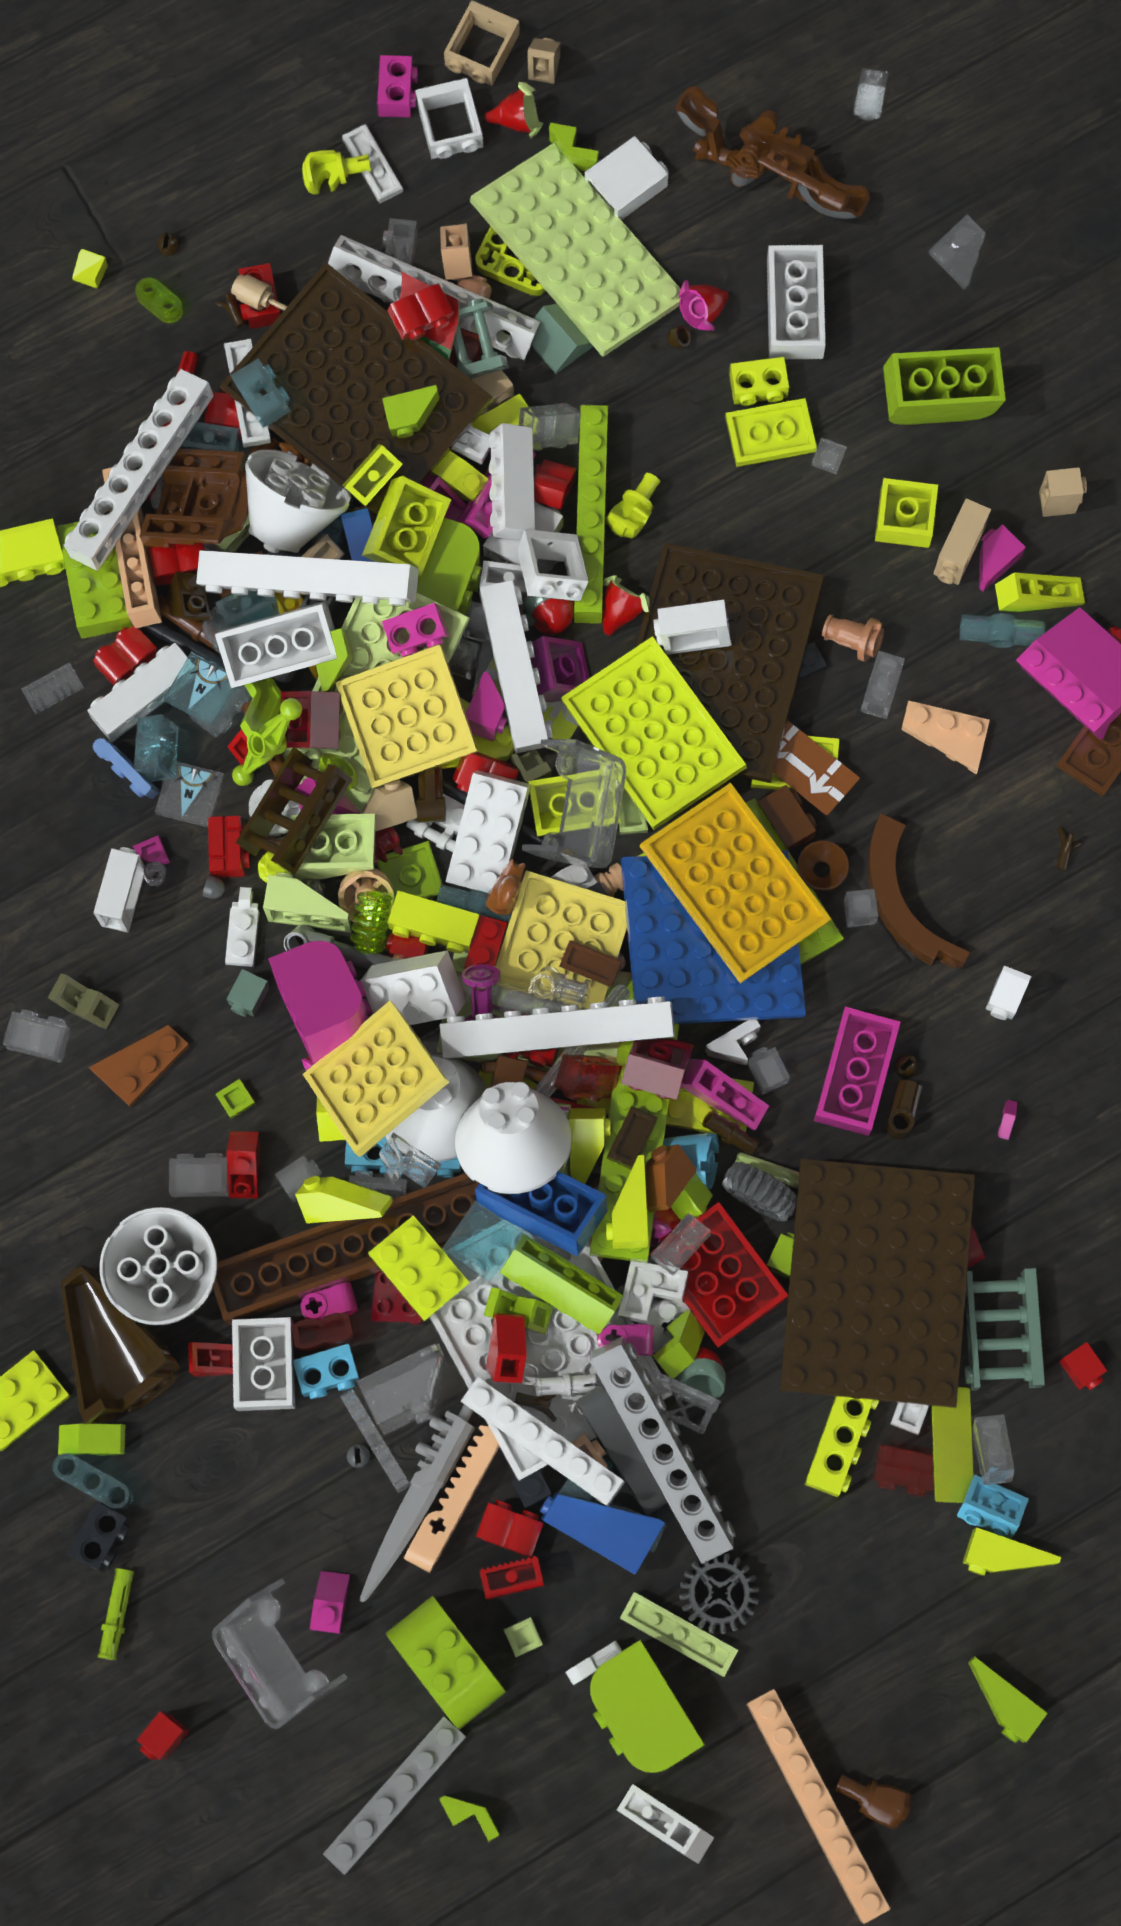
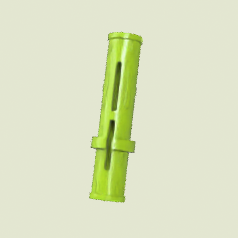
M119 1568L115 1569L116 1573L105 1624L101 1626L103 1636L98 1654L99 1658L116 1661L120 1637L125 1632L123 1623L134 1571Z

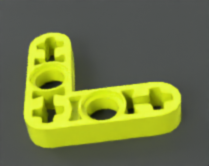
M490 226L475 257L478 272L529 295L540 296L544 294L546 290L541 284L537 283L536 286H532L531 280L535 281L536 278L520 260L506 255L509 249L506 243L497 245L492 242V237L497 233ZM491 250L493 251L492 263H488L485 266L483 265V260L488 259ZM511 266L516 267L519 270V274L515 277H508L504 273L505 269ZM524 272H527V278L524 277V282H521Z

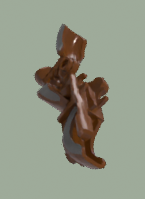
M697 86L687 88L681 95L675 107L678 116L691 130L702 136L693 149L697 153L694 160L709 159L730 167L731 183L738 188L750 184L767 170H771L793 183L788 193V198L792 199L793 196H796L822 215L834 219H851L862 215L870 199L867 188L861 185H846L830 177L824 170L819 158L814 155L815 150L801 143L802 137L800 134H797L796 138H790L787 135L789 130L787 127H783L778 134H775L778 126V116L775 112L766 110L760 114L758 119L743 127L739 135L745 145L739 151L737 149L732 151L725 148L721 123L717 119V104L708 98Z

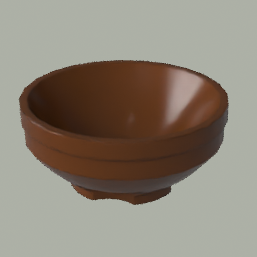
M816 841L803 849L798 858L797 868L799 876L809 888L825 892L833 890L842 884L848 874L849 863L845 852L837 844L830 841ZM818 863H825L830 868V874L824 878L818 877L814 873V866Z

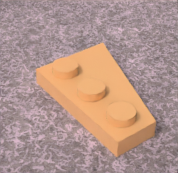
M908 700L901 730L926 745L935 747L945 753L946 757L953 761H958L968 767L969 771L977 774L990 720Z

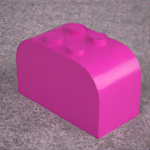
M312 941L268 958L282 999L313 1065L351 1038L361 1024L368 1019V1015L372 1014L367 999H362L367 996L362 982L354 979V977H357L352 962H346L341 951L334 944L326 941Z

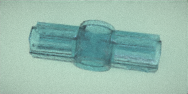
M1002 613L994 614L991 617L962 614L959 640L989 642V645L998 648H1008L1013 645L1030 646L1045 633V622L1015 619L1013 615Z
M445 885L440 886L436 901L479 914V916L507 922V928L513 912L512 910L510 915H500L491 911L485 906L488 895L486 892L479 890L468 892Z

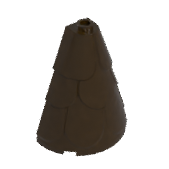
M86 1266L74 1268L70 1275L61 1282L66 1332L69 1333L79 1411L84 1424H96L115 1419L114 1413H123L126 1410L131 1413L149 1404L173 1385L179 1376L177 1370L180 1368L170 1351L146 1327V1324L125 1316L111 1303L103 1289L100 1275L93 1268Z

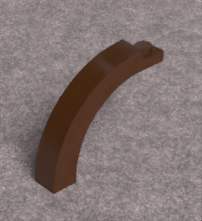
M880 813L869 846L867 869L871 896L881 920L893 937L907 951L921 961L932 966L937 956L948 967L956 968L957 966L962 968L970 952L943 940L926 929L914 917L904 902L896 877V853L906 825Z

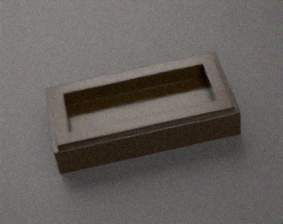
M631 1106L607 1155V1159L632 1170L638 1155H641L657 1123L658 1117Z

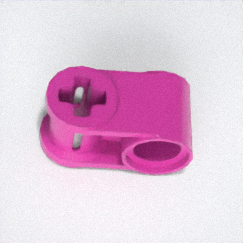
M351 1282L336 1284L327 1289L307 1294L301 1302L304 1318L308 1322L319 1323L358 1312ZM316 1302L317 1306H321L318 1308L319 1313L313 1314L312 1310H308L310 1309V1303Z
M609 1325L597 1336L599 1348L610 1343V1341H606L605 1337L610 1335L612 1331L614 1337L620 1338L623 1336L627 1344L631 1342L638 1356L654 1355V1325Z

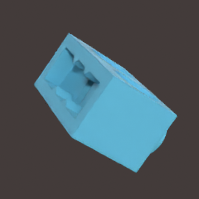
M349 1344L293 1360L302 1395L304 1397L310 1396L311 1400L326 1396V1390L336 1387L338 1391L355 1387L354 1382L360 1380ZM338 1362L349 1364V1371L346 1375L336 1376L333 1369ZM312 1370H317L321 1373V1379L315 1385L306 1383V1375Z

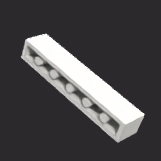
M513 580L480 587V597L515 753L548 747V738H553L550 722H544L542 715L543 711H547L543 694L538 695L536 685L541 683L538 669H532L530 658L535 657L532 642H526L524 631H529L526 615H520L518 605L523 604L520 588H514Z
M479 1377L476 1378L462 1398V1403L606 1506H609L625 1483L621 1478Z

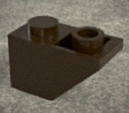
M175 572L166 591L170 614L182 619L209 621L211 617L205 587L196 584L197 573Z

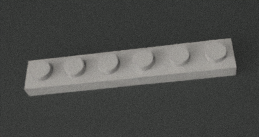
M443 1717L323 1855L345 1875L466 1736L448 1719Z

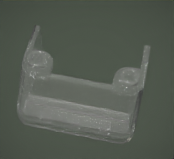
M541 739V746L558 752L556 769L561 777L568 779L559 833L549 832L544 837L542 845H523L522 850L551 861L593 868L607 867L613 856L626 778V765L624 761L615 755L576 739Z
M439 1344L424 1348L357 1381L376 1424L379 1425L383 1435L389 1434L413 1421L421 1424L433 1417L431 1412L436 1409L447 1367Z
M282 1578L249 1597L212 1631L215 1646L263 1720L273 1729H279L348 1679L343 1674L329 1683L327 1677L318 1670L313 1669L305 1673L275 1628L274 1624L280 1618V1606L272 1597V1594L285 1584Z

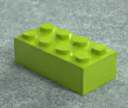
M79 522L57 526L76 626L81 638L117 632L125 627L130 628L133 626L127 615L116 546L113 547L100 569L96 571L70 558L64 547L68 533L74 530ZM98 532L92 533L89 537L95 536Z

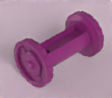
M488 964L467 967L462 972V980L471 986L472 1014L466 1017L465 1021L476 1020L475 1015L493 1013L492 985L500 981V970ZM493 1014V1019L500 1018L498 1015Z

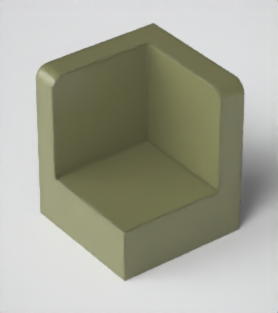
M532 750L521 757H518L517 753L511 755L512 765L516 766L519 770L518 775L522 782L528 783V781L552 777L548 763L542 761L537 750Z

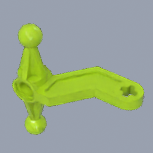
M272 677L244 684L252 700L240 725L247 737L249 751L244 765H238L232 773L233 781L240 786L250 784L254 778L253 771L271 761L275 755L282 754L285 751L287 744L285 734L290 720L299 718L302 713L301 703L297 699L288 698L281 703V691Z

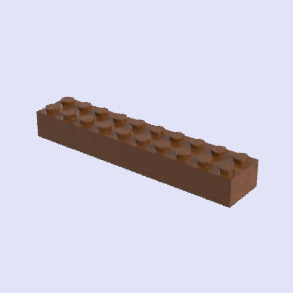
M465 1173L392 1199V1204L382 1217L331 1221L217 1262V1274L213 1289L223 1320L228 1325H232V1320L249 1319L302 1300L309 1293L324 1290L336 1284L352 1282L382 1271L368 1253L413 1215L441 1249L466 1241L499 1223L498 1217L477 1205L475 1189L479 1182L473 1181Z

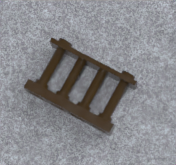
M295 747L292 748L236 841V844L254 856L257 855L260 848L274 854L271 861L294 876L352 781L350 776L330 763L324 772L311 767L310 765L313 760ZM304 776L318 782L310 796L294 790ZM289 800L303 806L295 821L282 815ZM275 824L289 830L281 844L267 839Z

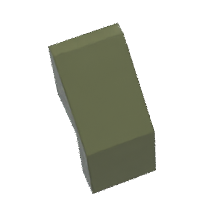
M60 974L48 996V999L62 1008L103 1029H107L119 1007L118 1003L101 992L88 989L65 974Z

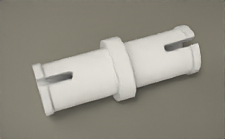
M564 1373L561 1377H536L535 1384L538 1385V1387H535L536 1395L562 1394L563 1397H570L572 1393H587L597 1387L594 1386L596 1376L595 1374L569 1376L568 1373Z

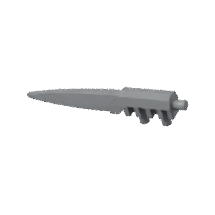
M465 1404L458 1416L447 1411L444 1415L447 1418L446 1421L433 1416L429 1425L440 1431L438 1436L434 1434L431 1438L435 1441L433 1446L431 1447L423 1442H419L416 1446V1453L426 1457L424 1462L420 1460L418 1463L421 1470L415 1472L410 1482L411 1486L386 1533L364 1585L360 1602L366 1601L385 1577L423 1520L439 1490L445 1486L475 1429L474 1426L468 1423L473 1410Z

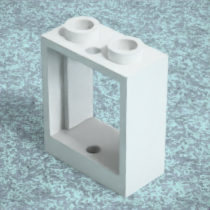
M467 78L415 90L417 106L431 159H444L455 153H470L483 147L482 132ZM464 102L472 133L435 142L427 110Z
M525 529L517 551L527 595L580 601L587 586L588 577L578 536ZM536 559L565 562L568 576L539 573Z
M724 600L657 609L658 619L653 620L657 642L659 646L664 647L666 655L732 646Z
M121 847L120 850L111 849L93 912L102 927L129 933L146 872L140 856L133 849Z

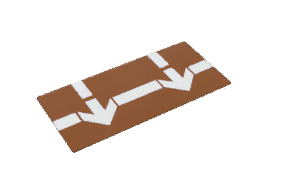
M787 720L774 774L821 812L828 815L860 778Z

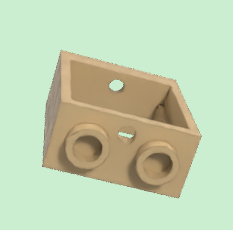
M471 0L444 51L445 66L455 73H463L470 76L478 83H487L493 86L520 34L519 20ZM473 25L505 38L490 68L458 55Z
M967 498L965 499L938 557L934 575L938 576L939 580L947 584L955 583L959 585L985 530L991 512L990 508Z

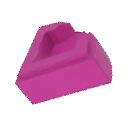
M159 836L133 846L137 852L136 854L145 862L155 865L170 863Z
M1007 1100L1005 1102L1004 1115L998 1131L999 1138L1009 1140L1016 1117L1017 1102Z

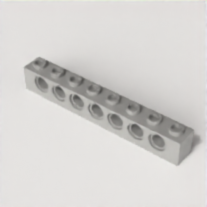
M622 1336L592 1351L590 1362L700 1562L704 1563L705 1560L709 1561L733 1549L734 1537H736L735 1530L729 1520H723L720 1514L722 1507L715 1495L710 1496L706 1489L708 1486L707 1479L701 1470L697 1471L692 1463L694 1456L687 1444L682 1445L678 1437L680 1430L673 1419L669 1420L664 1412L666 1410L665 1402L659 1393L654 1394L650 1386L652 1379L645 1368L641 1369L636 1359L639 1357L635 1347L631 1342L627 1344ZM619 1367H625L631 1372V1375L620 1377L616 1374L615 1370ZM632 1393H640L644 1396L645 1400L641 1403H635L629 1396ZM652 1418L659 1425L655 1428H648L644 1425L643 1421ZM661 1444H668L673 1450L665 1454L661 1453L657 1447ZM676 1469L683 1470L687 1476L682 1479H677L673 1477L671 1472ZM688 1495H696L701 1501L697 1504H690L685 1498ZM703 1520H709L714 1524V1527L704 1529L699 1523Z

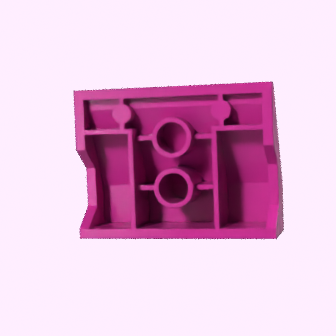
M1080 607L1037 638L1016 660L1025 672L1099 740L1105 736L1109 724L1121 713V644Z

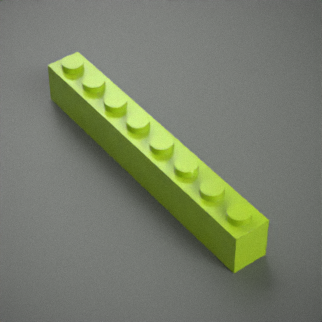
M581 405L577 536L588 583L581 600L575 601L574 623H602L608 406Z

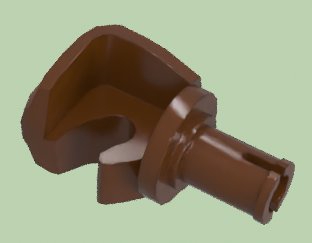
M842 1773L835 1791L860 1802V1813L889 1828H898L902 1821L907 1819L911 1811V1794L891 1785L878 1784L879 1781L875 1779L872 1780L871 1784L865 1785Z

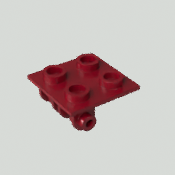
M383 1271L377 1272L375 1275L371 1321L410 1322L413 1325H421L423 1319Z

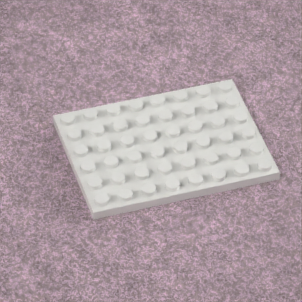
M502 1220L445 1251V1254L470 1283L432 1314L430 1319L468 1389L476 1378L479 1377L508 1399L515 1402L517 1392L537 1396L535 1387H538L535 1384L536 1377H561L564 1373H568L569 1376L595 1374L596 1383H594V1386L600 1385L610 1398L590 1362L592 1351L599 1348L597 1344L598 1334L584 1327L567 1314L560 1312L554 1306L546 1335L525 1329L527 1357L522 1383L493 1382L486 1370L494 1320L483 1315L491 1287L551 1305L500 1273L522 1235L529 1236L614 1289L597 1256H590L591 1245L589 1242H587L577 1257L506 1220ZM621 1301L605 1327L609 1325L633 1324L631 1320L619 1318L618 1313ZM611 1331V1334L607 1335L605 1339L612 1342L618 1339V1337H614ZM638 1356L639 1358L636 1361L640 1368H645L652 1379L650 1386L654 1394L659 1393L663 1400L671 1396L672 1393L652 1356ZM619 1367L615 1370L616 1374L620 1377L631 1375V1372L625 1367ZM572 1393L570 1397L556 1394L555 1398L548 1401L550 1402L549 1409L557 1418L555 1422H552L548 1416L534 1408L517 1404L570 1443L583 1433L586 1434L590 1441L596 1438L595 1433L575 1403L577 1399L586 1393ZM632 1393L629 1396L635 1403H641L645 1400L644 1396L640 1393ZM486 1420L518 1480L548 1465V1463Z

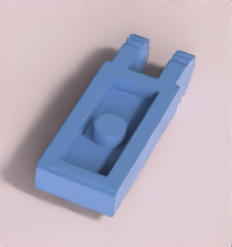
M104 738L97 739L93 743L92 747L95 753L100 758L111 761L113 763L111 769L122 779L126 776L132 782L129 787L139 797L146 796L151 799L156 797L159 789L113 743Z

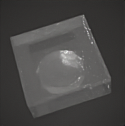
M821 438L811 465L837 475L847 447Z

